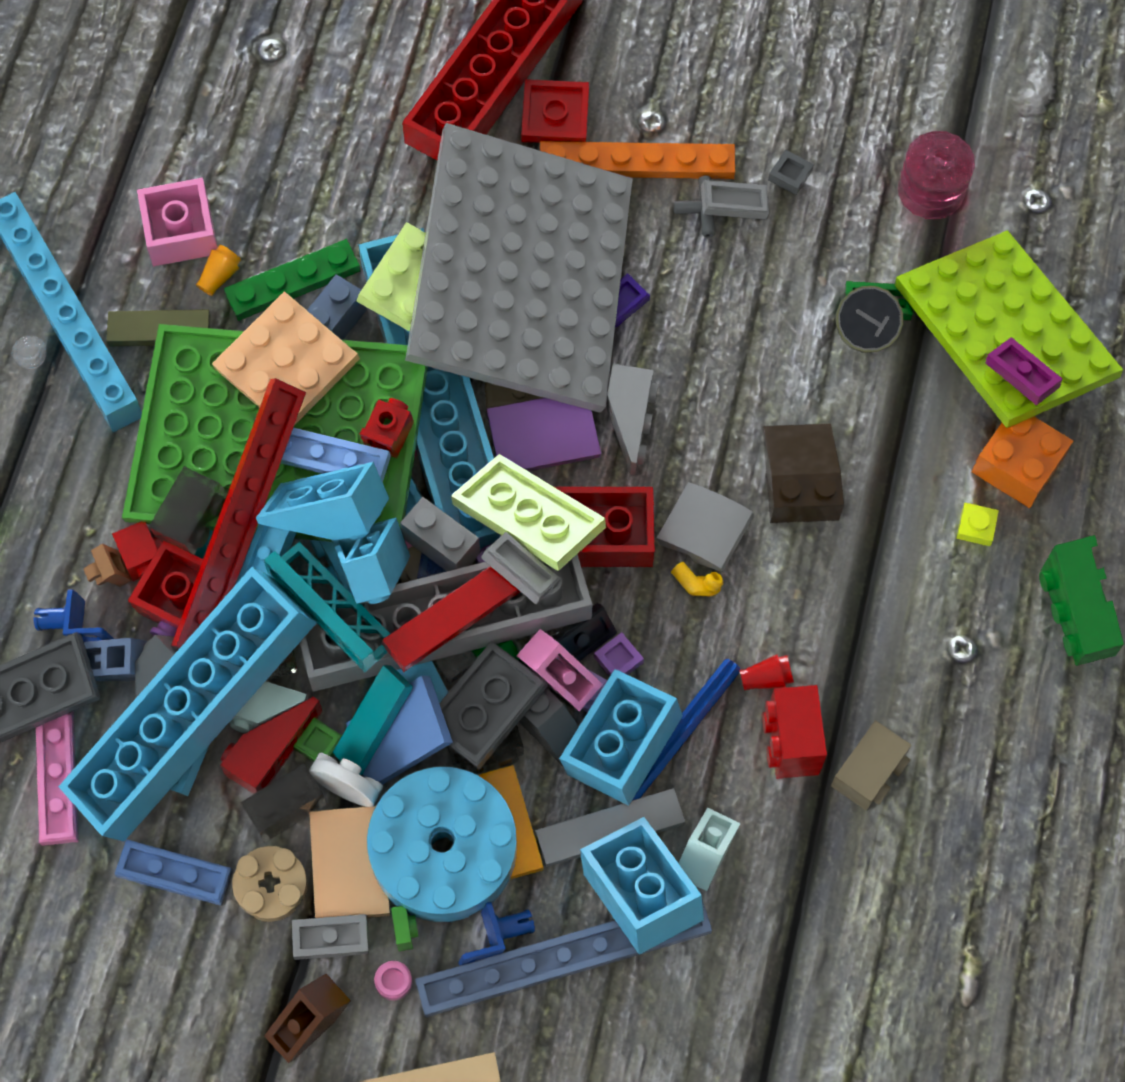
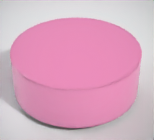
M388 961L377 969L374 983L378 993L383 998L395 1001L404 998L409 993L412 987V976L405 964L399 961Z

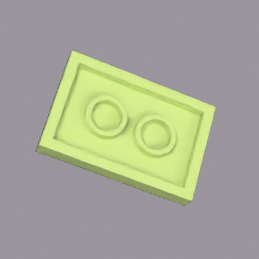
M406 222L359 293L357 302L410 332L426 233Z

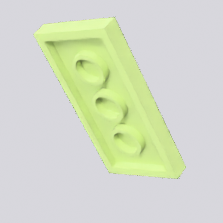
M500 454L451 495L452 504L501 536L507 532L536 558L557 571L564 567L606 528L604 517Z

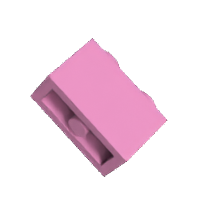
M541 629L517 655L533 672L545 680L558 695L579 712L603 685L560 643Z

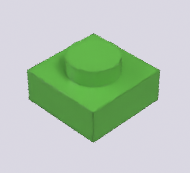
M403 906L392 907L391 911L398 951L412 950V938L419 937L416 916H408L407 909Z

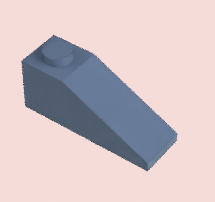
M120 638L84 642L95 681L135 680V661L143 652V647L147 641L136 638Z

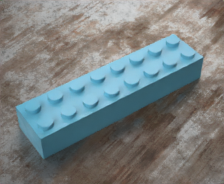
M251 567L58 787L102 836L125 841L317 622L271 576Z

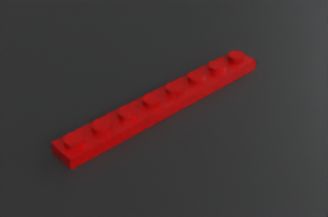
M277 378L270 379L172 641L171 646L178 649L235 586L258 525L256 517L265 506L305 398V391Z

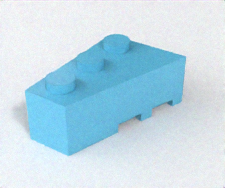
M397 518L374 523L369 534L361 539L351 540L346 538L336 541L332 540L356 604L369 601V604H377L388 599L410 558Z

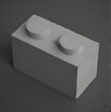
M424 497L418 501L400 522L404 540L446 571L470 566L480 554L479 537Z

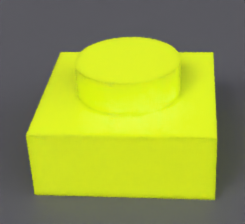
M965 502L961 512L956 539L991 546L999 510Z

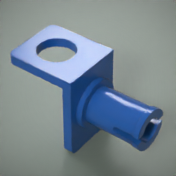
M73 589L67 591L64 608H36L34 611L35 615H40V617H34V626L38 631L63 629L64 636L77 632L82 635L83 642L114 639L103 628H83L85 600Z
M487 902L481 910V916L491 947L463 954L458 964L461 966L502 954L506 949L504 939L534 933V921H529V918L532 917L531 912L524 910V912L498 918L495 915L492 902Z

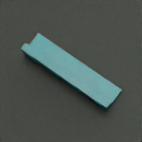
M300 542L283 556L274 551L264 559L267 573L317 622L321 629L364 673L388 653L382 644L373 651L361 639V633H377L382 639L390 635V633L361 603L356 604L353 595ZM300 555L309 564L308 576L298 575L288 564ZM313 569H314L320 576H313ZM312 583L329 584L333 588L332 600H323L312 589ZM339 594L345 601H338L337 595ZM337 608H352L357 613V625H347L336 613ZM362 619H363L369 626L362 625Z

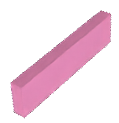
M73 711L36 727L39 843L42 846L78 842L77 807L58 787L76 767Z

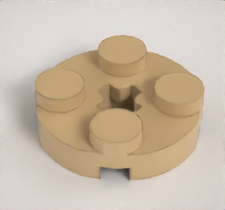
M264 846L251 851L238 860L232 879L233 893L239 906L258 920L273 922L290 916L307 893L308 883L304 867L289 849L277 846ZM267 875H272L275 879L280 878V884L275 885L274 892L268 893L265 887H260V882L264 881Z

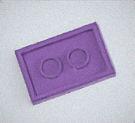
M547 398L487 409L496 456L500 454L526 471L601 457L592 410Z

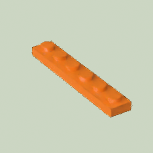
M540 141V151L630 178L699 179L704 175L711 177V179H734L735 144Z

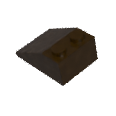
M831 424L763 426L770 523L839 521L844 507L841 470Z

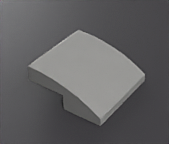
M688 482L656 539L661 546L690 555L694 563L723 572L752 521L754 513L723 495Z

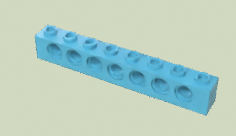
M13 192L1 198L0 238L112 432L114 433L139 420L142 411L135 395L16 192Z

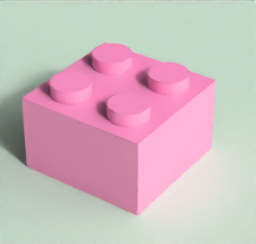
M203 177L137 190L146 245L153 267L207 257L212 249H217L209 199Z

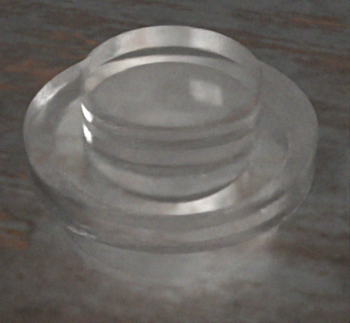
M24 336L17 340L12 348V356L19 366L28 369L39 367L47 355L44 342L36 336Z

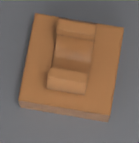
M100 544L91 550L95 562L83 569L89 582L95 580L97 585L109 582L121 587L132 580L119 550L105 544Z

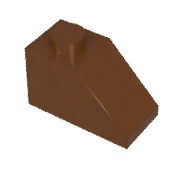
M324 974L297 991L264 1036L281 1056L290 1063L334 1024L351 1000L327 974Z

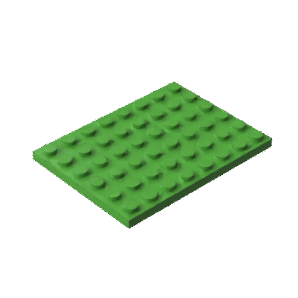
M159 324L122 519L125 522H146L149 525L214 531L259 407L216 371L212 363L244 331ZM342 340L358 353L360 360L293 428L364 445L360 432L362 428H365L378 399L388 402L389 398H395L404 402L408 406V411L411 412L414 423L398 457L394 458L391 456L383 480L389 500L381 511V515L375 521V523L397 518L400 526V522L405 518L428 366L405 360L408 345ZM386 418L383 425L390 424L392 420ZM280 463L266 503L280 483L322 473ZM298 532L294 537L296 539L332 542L330 539Z

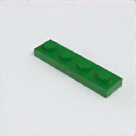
M344 239L225 287L224 291L237 321L265 311L284 291L294 299L328 285L336 274L346 278L361 272L348 240Z

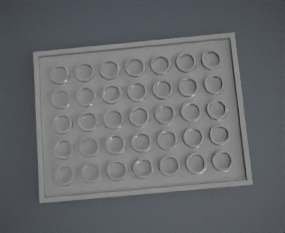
M446 123L442 130L405 360L601 413L606 407L633 178Z

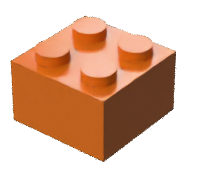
M1034 416L1009 428H1006L1001 423L979 454L972 473L1026 507L1031 508L1064 460L1073 440Z

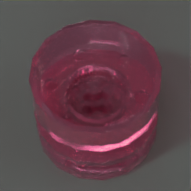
M931 131L916 138L908 148L898 181V195L903 205L913 214L925 219H941L957 211L963 203L975 169L974 154L970 146L959 136L946 131Z

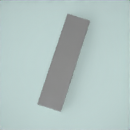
M674 788L633 800L629 806L623 803L535 830L545 866L549 867L581 857L580 849L642 817L646 818L656 833L685 825V819Z

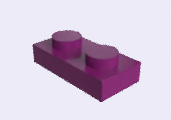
M1012 337L989 353L985 362L1035 405H1038L1059 389L1063 380Z

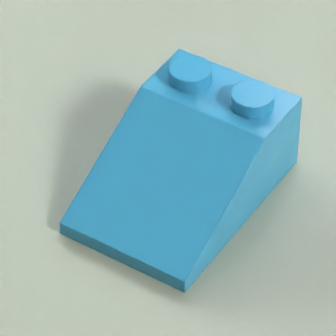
M374 462L280 483L256 519L258 524L330 540L336 541L346 538L358 540L369 534L371 527L381 515V511L388 502L389 496Z

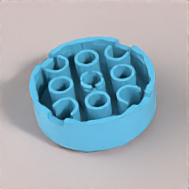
M433 767L414 772L402 778L382 796L370 819L367 834V850L375 878L391 902L397 907L403 906L407 909L408 914L415 915L423 920L452 922L468 918L469 915L480 911L487 902L493 903L503 892L515 866L517 853L516 828L506 801L489 782L463 769ZM447 837L453 843V847L446 852L433 850V844L438 839Z

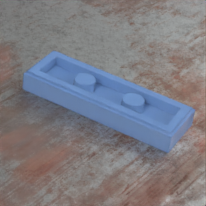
M126 839L114 874L118 878L221 906L232 869Z

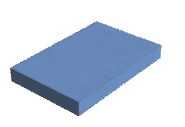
M420 676L410 683L413 689L363 773L364 777H370L383 785L453 743L430 676Z

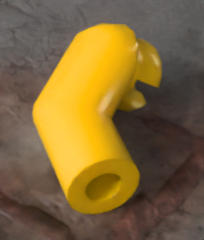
M680 562L671 571L675 579L692 596H715L721 591L724 583L722 576L717 572H711L706 576H696L685 562Z

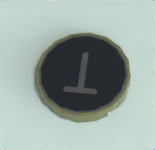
M862 286L850 291L840 302L836 312V327L841 340L851 349L861 353L879 352L888 348L899 337L903 326V311L898 300L888 290L877 286Z

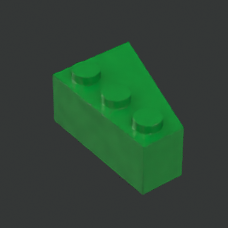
M1095 535L1055 545L1039 573L1041 587L1045 592H1049L1053 603L1051 604L1053 619L1057 624H1061L1064 632L1063 644L1068 656H1073L1076 666L1116 656L1124 645L1113 600H1106L1100 580L1107 579L1104 568L1097 569L1092 547L1098 546Z

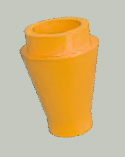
M219 245L216 250L212 249L196 286L204 293L213 296L216 290L240 269L238 264L241 258L223 245Z

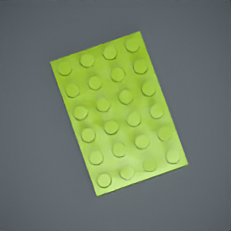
M1008 230L896 276V288L1006 428L1119 379L1122 375L1123 368ZM1011 337L1063 379L1060 388L1038 405H1035L985 363L987 355Z

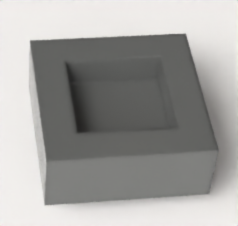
M785 149L769 173L768 181L797 195L813 171L814 164Z

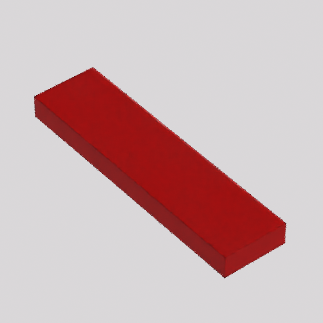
M490 566L382 639V645L403 672H405L519 594L520 591Z

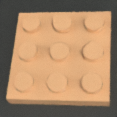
M284 291L212 365L216 371L259 408L270 379L277 378L305 391L306 395L297 416L296 424L360 358L358 353Z

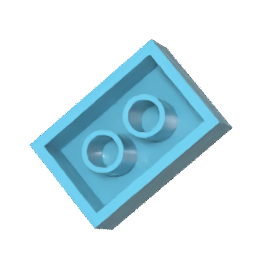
M614 669L559 758L567 775L629 806L683 717L677 698Z
M645 817L580 849L584 876L639 955L704 921L702 895Z

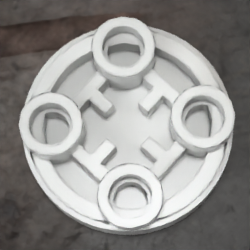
M319 753L309 770L312 778L334 794L361 806L373 807L383 789V785L378 781L359 775L362 770L361 767L344 758L338 764L332 757Z

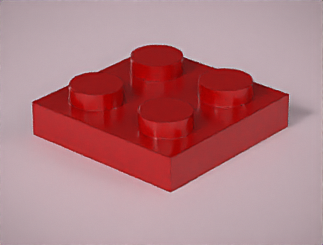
M525 79L521 142H586L589 82Z

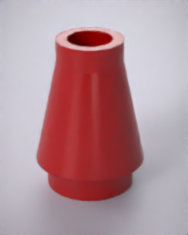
M778 654L753 666L739 670L744 691L750 689L786 688L787 684L794 683L787 655L778 657Z

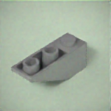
M613 364L606 409L630 476H635L637 464L644 465L647 445L641 444L643 434H650L653 414H648L647 409L648 403L655 404L658 384L652 383L653 370Z

